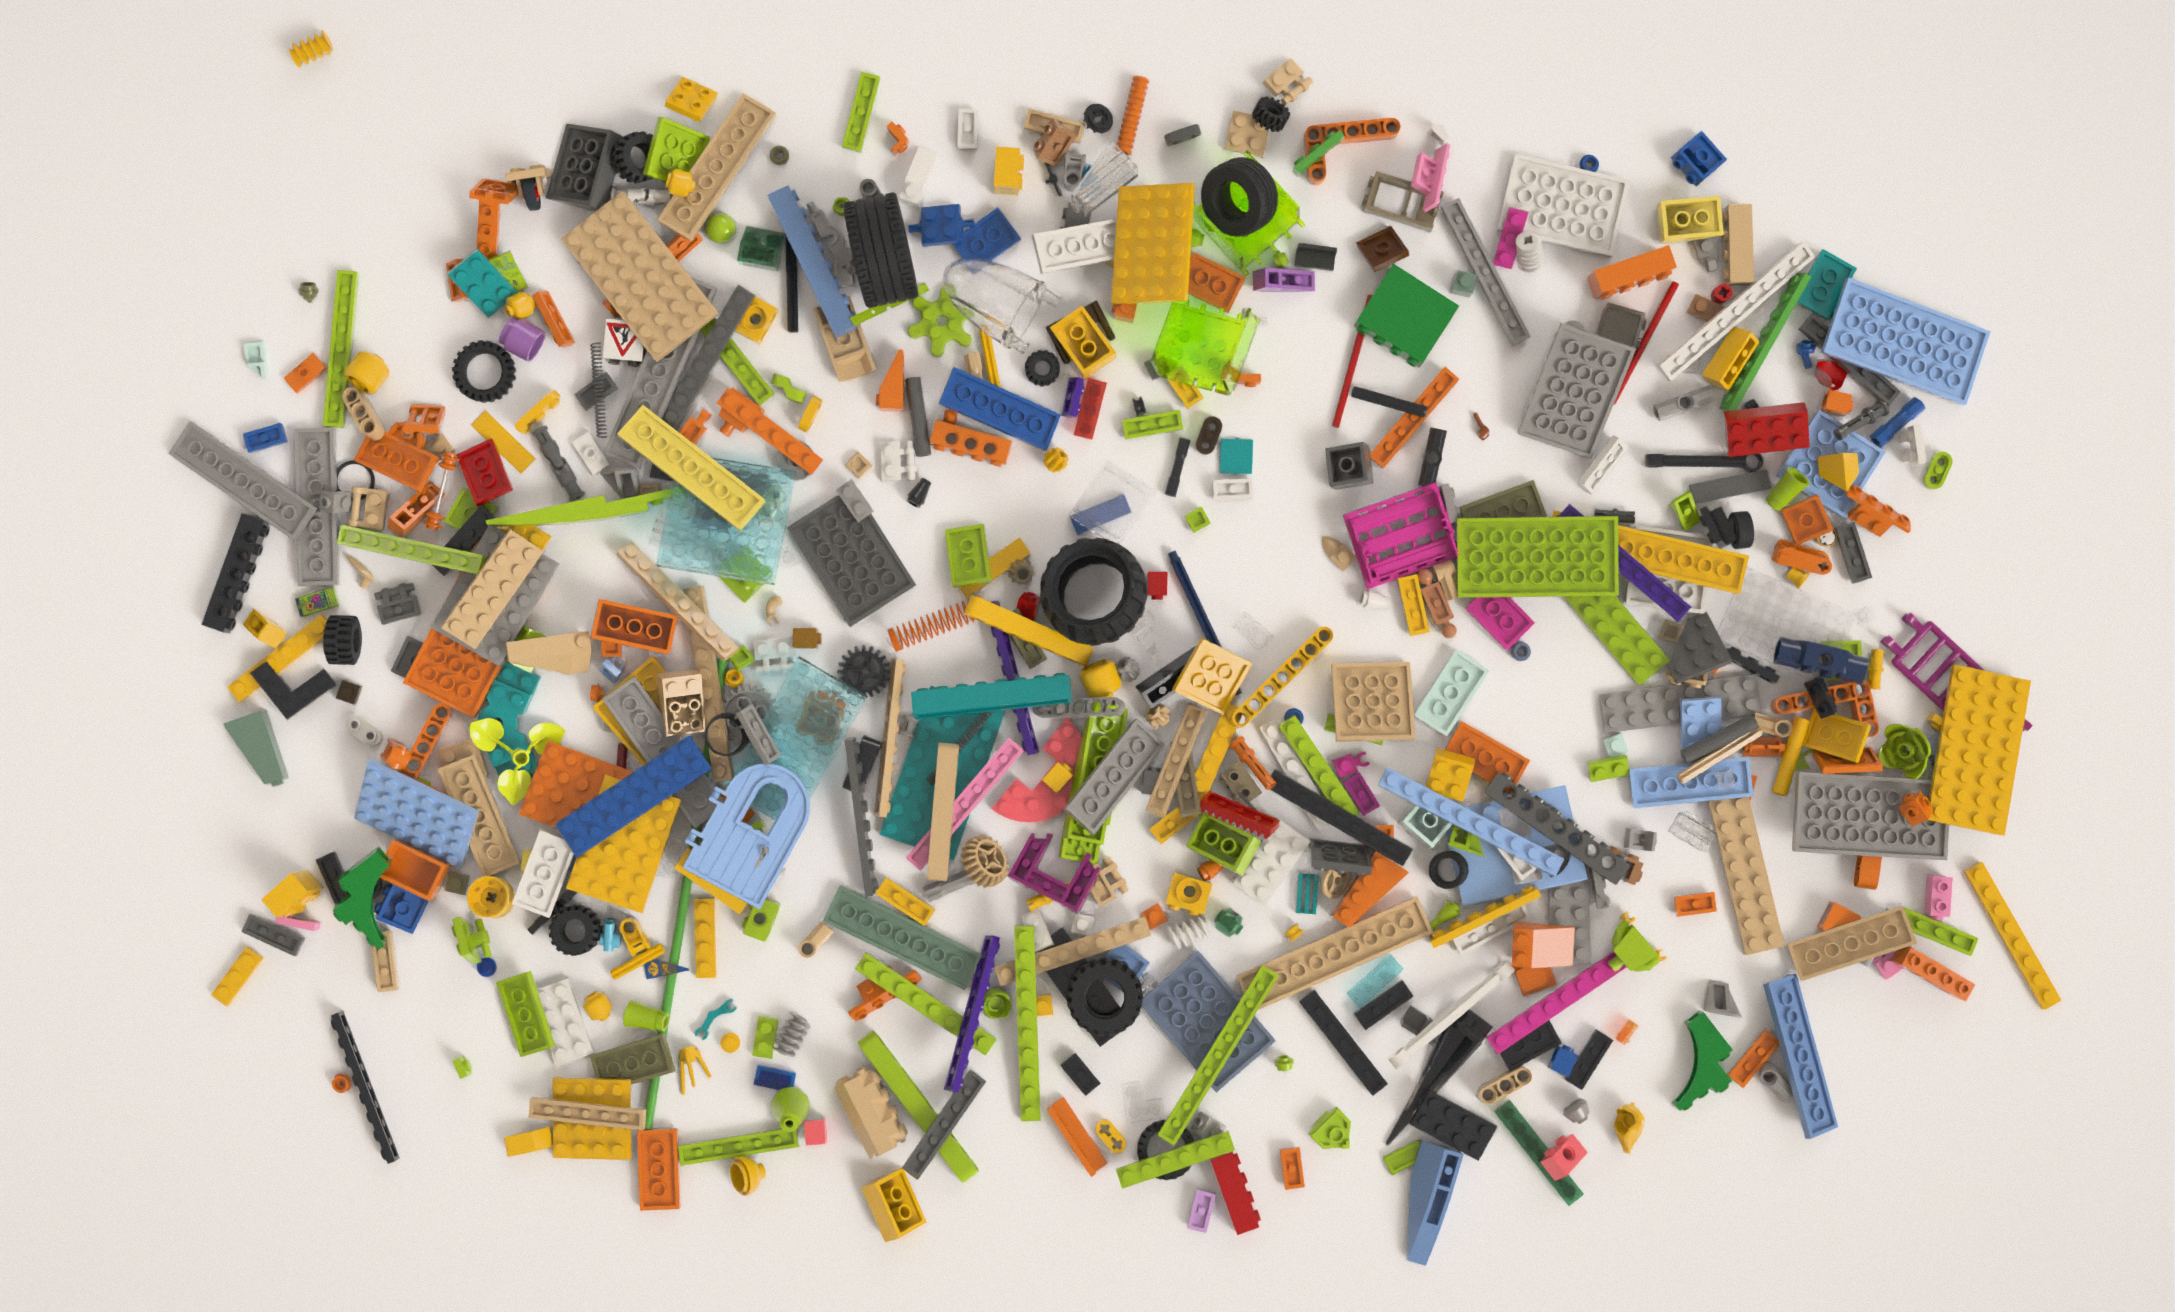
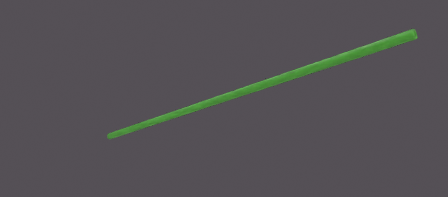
M718 658L717 670L722 695L728 659L723 662ZM705 741L703 756L711 766L709 749ZM708 771L707 773H705V774L708 776V778H709L710 771ZM691 824V829L693 828L694 830L700 832L701 825L697 828H694ZM697 836L693 843L698 845L699 837ZM685 875L682 878L669 963L679 965L692 880ZM677 973L667 975L661 1010L669 1013V1020ZM668 1027L664 1032L658 1031L657 1035L665 1033L667 1039ZM660 1076L649 1081L645 1106V1129H652Z

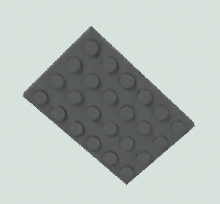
M839 495L787 527L849 627L857 624L916 586V583L872 514L858 523Z

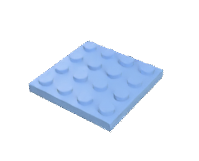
M1819 409L1809 423L1810 448L1792 450L1776 474V477L1781 479L1788 467L1799 470L1810 483L1801 493L1809 498L1818 494L1826 509L1844 518L1853 505L1854 500L1846 496L1845 491L1819 477L1817 457L1838 453H1857L1859 474L1852 485H1857L1863 489L1886 451L1856 432L1851 433L1841 441L1837 440L1833 431L1843 424Z

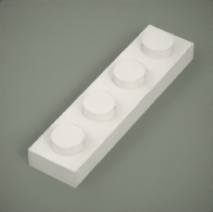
M1522 905L1453 939V942L1459 954L1463 955L1514 928L1515 922H1525L1531 918L1525 906Z

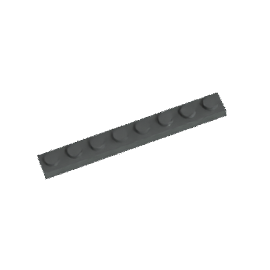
M737 285L667 406L662 420L675 430H678L756 296L741 285Z
M849 737L845 740L864 892L865 897L873 896L876 890H878V880L874 878L873 870L876 869L875 859H871L873 842L868 836L871 827L870 821L866 820L865 812H868L867 800L863 798L865 782L861 781L860 773H863V765L858 760L860 744L856 742V737Z

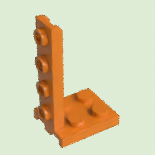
M482 178L470 190L469 198L479 200L476 249L478 248L487 259L498 255L500 204H509L519 194L516 183Z

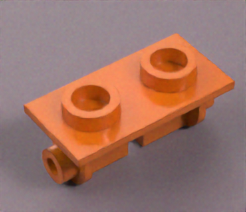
M1758 737L1742 747V757H1782V751H1785V743H1782V737Z

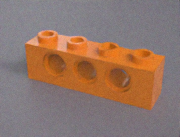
M935 420L930 445H934L933 449L943 452L945 449L952 450L954 455L963 457L964 454L971 456L972 460L982 462L985 459L989 460L991 465L1001 467L1002 464H1007L1012 440ZM948 435H956L957 441L954 444H948L946 442ZM974 440L976 442L975 448L967 449L965 447L966 441ZM993 445L995 447L994 453L986 454L984 452L985 446Z
M1909 946L1896 950L1891 960L1949 995L1965 1002L1975 986L1971 981Z

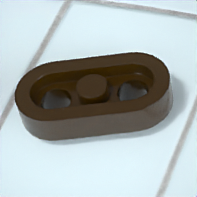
M1211 416L1203 422L1195 444L1196 450L1202 455L1212 453L1222 430V422L1219 418ZM1215 424L1216 429L1210 430L1209 425ZM1203 442H1207L1209 444V447L1207 449H1204L1201 444Z

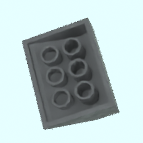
M566 123L546 199L591 211H597L608 202L616 174L614 171L616 166L611 164V161H614L611 153L615 152L612 147L617 144L616 141L622 138V136L608 129Z

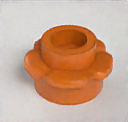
M951 409L945 410L943 421L956 425L958 413Z
M600 684L591 685L590 701L598 703L599 699L603 698L604 688H600Z
M337 1074L332 1080L333 1089L338 1093L348 1091L351 1088V1078L346 1074Z

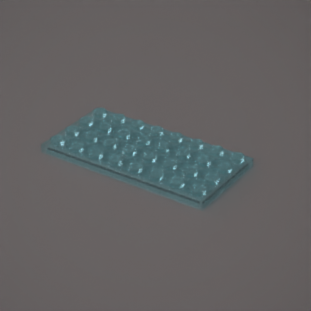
M799 656L762 722L781 754L780 757L770 764L782 766L793 772L804 784L810 800L868 696ZM751 742L737 765L734 776L748 767L764 764L759 763L761 758L758 753L754 754L756 749ZM731 780L728 781V783H727V785H726L724 791L726 790V788H727V786H728V784L730 783ZM765 784L759 789L750 806L775 820L785 803V793L776 784Z

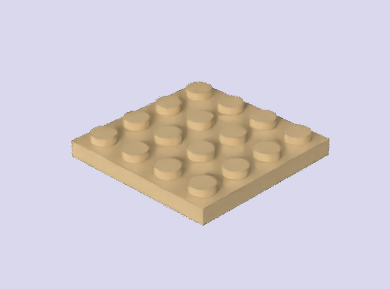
M1410 662L1331 664L1336 742L1408 741L1416 739Z

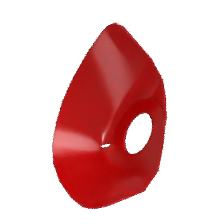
M1818 361L1815 378L1818 382L1833 391L1840 389L1847 372L1833 361Z

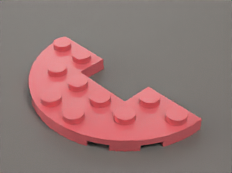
M1068 718L1065 719L1042 747V749L1057 760L1045 776L1058 762L1060 764L1066 763L1072 769L1070 773L1074 776L1082 736ZM1073 776L1057 793L1042 779L1032 791L1016 779L993 806L992 810L1005 818L1018 822H1040L1053 818L1065 811L1063 808L1069 800Z

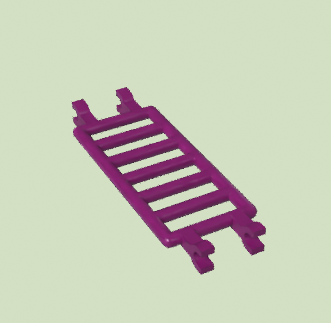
M1911 612L1909 614L1906 613L1901 620L1917 633L1903 648L1890 635L1884 636L1880 643L1896 655L1891 660L1892 665L1944 712L1948 687L1939 697L1930 688L1959 657L1967 664L1966 667L1979 670L1984 669L1935 623L1927 621L1923 625ZM1931 631L1938 639L1909 670L1901 661ZM1944 644L1947 645L1953 652L1923 683L1916 674ZM2026 719L2024 720L2023 731H2029L2033 726Z

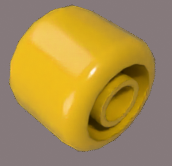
M367 351L359 352L344 371L346 379L355 388L368 395L375 394L390 374L384 360L379 355Z
M1108 658L1087 665V667L1082 668L1079 672L1080 680L1089 698L1112 697L1113 693L1120 689L1122 685V680L1114 661Z

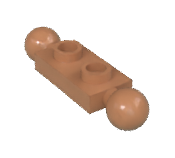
M1422 569L1418 572L1417 576L1419 582L1425 585V588L1421 589V594L1435 626L1442 624V635L1445 638H1453L1457 633V628L1449 622L1450 619L1454 618V615L1439 582L1432 584L1433 574L1430 570Z

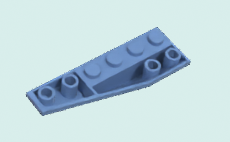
M1422 1139L1410 1176L1406 1260L1426 1266L1446 1215L1464 1154L1456 1149Z

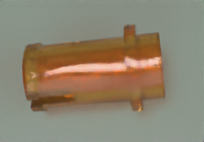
M1628 1019L1621 1031L1616 1033L1615 1039L1621 1044L1626 1045V1043L1630 1042V1037L1639 1026Z

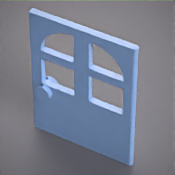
M1566 785L1528 793L1532 797L1535 795L1539 796L1545 803L1559 810L1566 821L1568 818L1574 821ZM1522 798L1519 805L1524 804L1525 809H1527L1530 803L1528 799ZM1495 800L1465 807L1501 826L1498 810L1505 808ZM1453 824L1446 831L1447 842L1449 840ZM1531 826L1532 835L1523 837L1541 847L1556 844ZM1562 828L1553 831L1559 833ZM1571 833L1569 835V841L1571 844H1576L1578 842V836L1576 833ZM1479 838L1485 856L1482 857L1449 846L1450 851L1460 853L1468 864L1469 873L1467 879L1462 885L1458 886L1463 907L1502 899L1510 894L1516 895L1521 893V889L1532 885V887L1536 885L1538 890L1588 880L1584 863L1570 854L1566 867L1555 877H1550L1549 874L1540 870L1541 880L1515 885L1512 869L1498 852L1497 847ZM1452 859L1455 876L1457 878L1459 875V866L1457 862Z

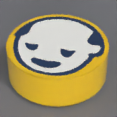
M1834 530L1815 539L1820 546L1828 547L1836 542L1837 534Z

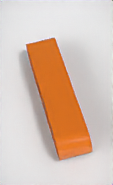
M1857 855L1853 881L1854 887L1871 890L1877 889L1882 857Z

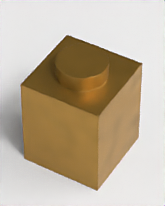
M793 628L792 648L818 649V644H822V633H818L817 628Z

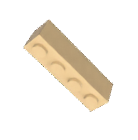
M1728 204L1722 210V221L1724 222L1722 241H1725V249L1722 251V259L1725 261L1723 280H1726L1728 286L1751 285L1754 282L1752 204Z

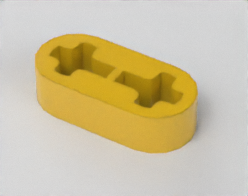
M813 395L800 420L799 430L808 433L821 408L823 399Z
M1107 1119L1098 1121L1096 1133L1113 1153L1123 1152L1126 1148V1140L1111 1121ZM1108 1124V1131L1111 1133V1135L1108 1136L1106 1132L1101 1133L1100 1125ZM1112 1137H1114L1117 1141L1122 1140V1147L1120 1149L1118 1147H1112L1114 1145V1142L1111 1139Z

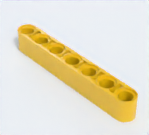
M971 595L964 614L1085 667H1087L1094 650L1093 647L1087 644L1071 641L1053 629L974 595Z
M1324 626L1314 632L1233 712L1230 717L1232 726L1235 728L1246 726L1332 641L1333 631L1329 627ZM1319 632H1325L1328 635V640H1320ZM1305 646H1312L1314 654L1308 655L1305 652ZM1291 660H1299L1300 668H1293ZM1284 673L1287 678L1286 682H1280L1277 679V674ZM1265 686H1269L1272 689V696H1266L1263 693ZM1250 700L1258 702L1259 708L1257 710L1250 708ZM1236 714H1242L1245 717L1243 724L1236 722Z

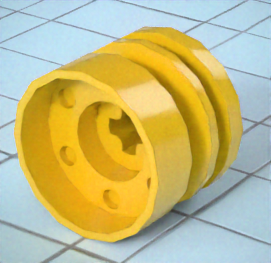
M484 876L471 884L467 893V902L469 908L476 915L497 919L504 917L511 911L514 906L512 902L515 892L508 881L498 877ZM491 894L497 895L495 902L490 901V898H492Z

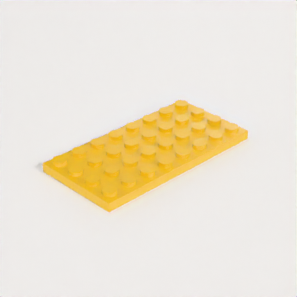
M1955 664L1951 666L1943 721L1928 798L1933 813L1928 821L2005 836L2031 680Z

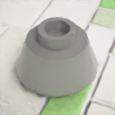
M1582 1098L1570 1103L1563 1110V1115L1573 1123L1581 1124L1588 1119V1104Z

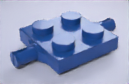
M960 204L921 207L920 224H909L908 230L909 233L921 232V244L923 247L961 243L963 228L975 227L974 218L962 219Z

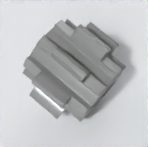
M1123 657L1115 664L1121 680L1125 682H1132L1140 675V668L1138 667L1140 664L1135 659Z

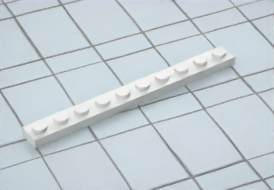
M1805 241L1795 246L1657 365L1667 381H1672L1815 258Z

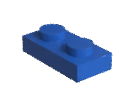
M282 423L243 433L248 453L288 443Z

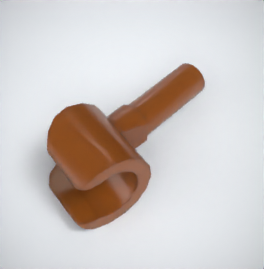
M1476 412L1473 416L1480 427V430L1476 433L1481 440H1485L1489 436L1490 430L1482 423Z

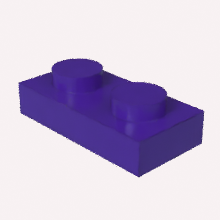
M1069 378L1061 416L1067 418L1077 417L1080 411V398L1084 392L1083 378Z

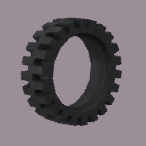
M1166 1120L1153 1122L1141 1133L1137 1144L1139 1161L1148 1158L1147 1145L1151 1137L1160 1131ZM1185 1128L1180 1136L1184 1140L1185 1145L1195 1142L1190 1131ZM1191 1166L1156 1177V1179H1177V1177H1181L1184 1173L1188 1172Z

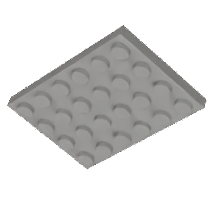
M1560 322L1518 429V435L1592 459L1636 348Z
M488 526L473 553L486 556V562L506 533L495 526ZM544 554L539 557L476 649L441 628V625L474 580L476 574L462 571L431 628L501 667L507 657L505 643L516 641L560 563Z

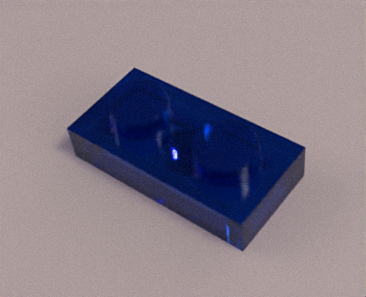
M758 1064L753 1085L776 1090L794 1087L797 1073Z

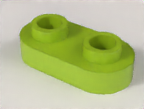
M1942 451L1932 456L1923 476V483L1926 488L1935 490L1943 486L1953 464V459L1949 453ZM1938 459H1942V466L1938 464ZM1931 476L1935 478V483L1930 482Z

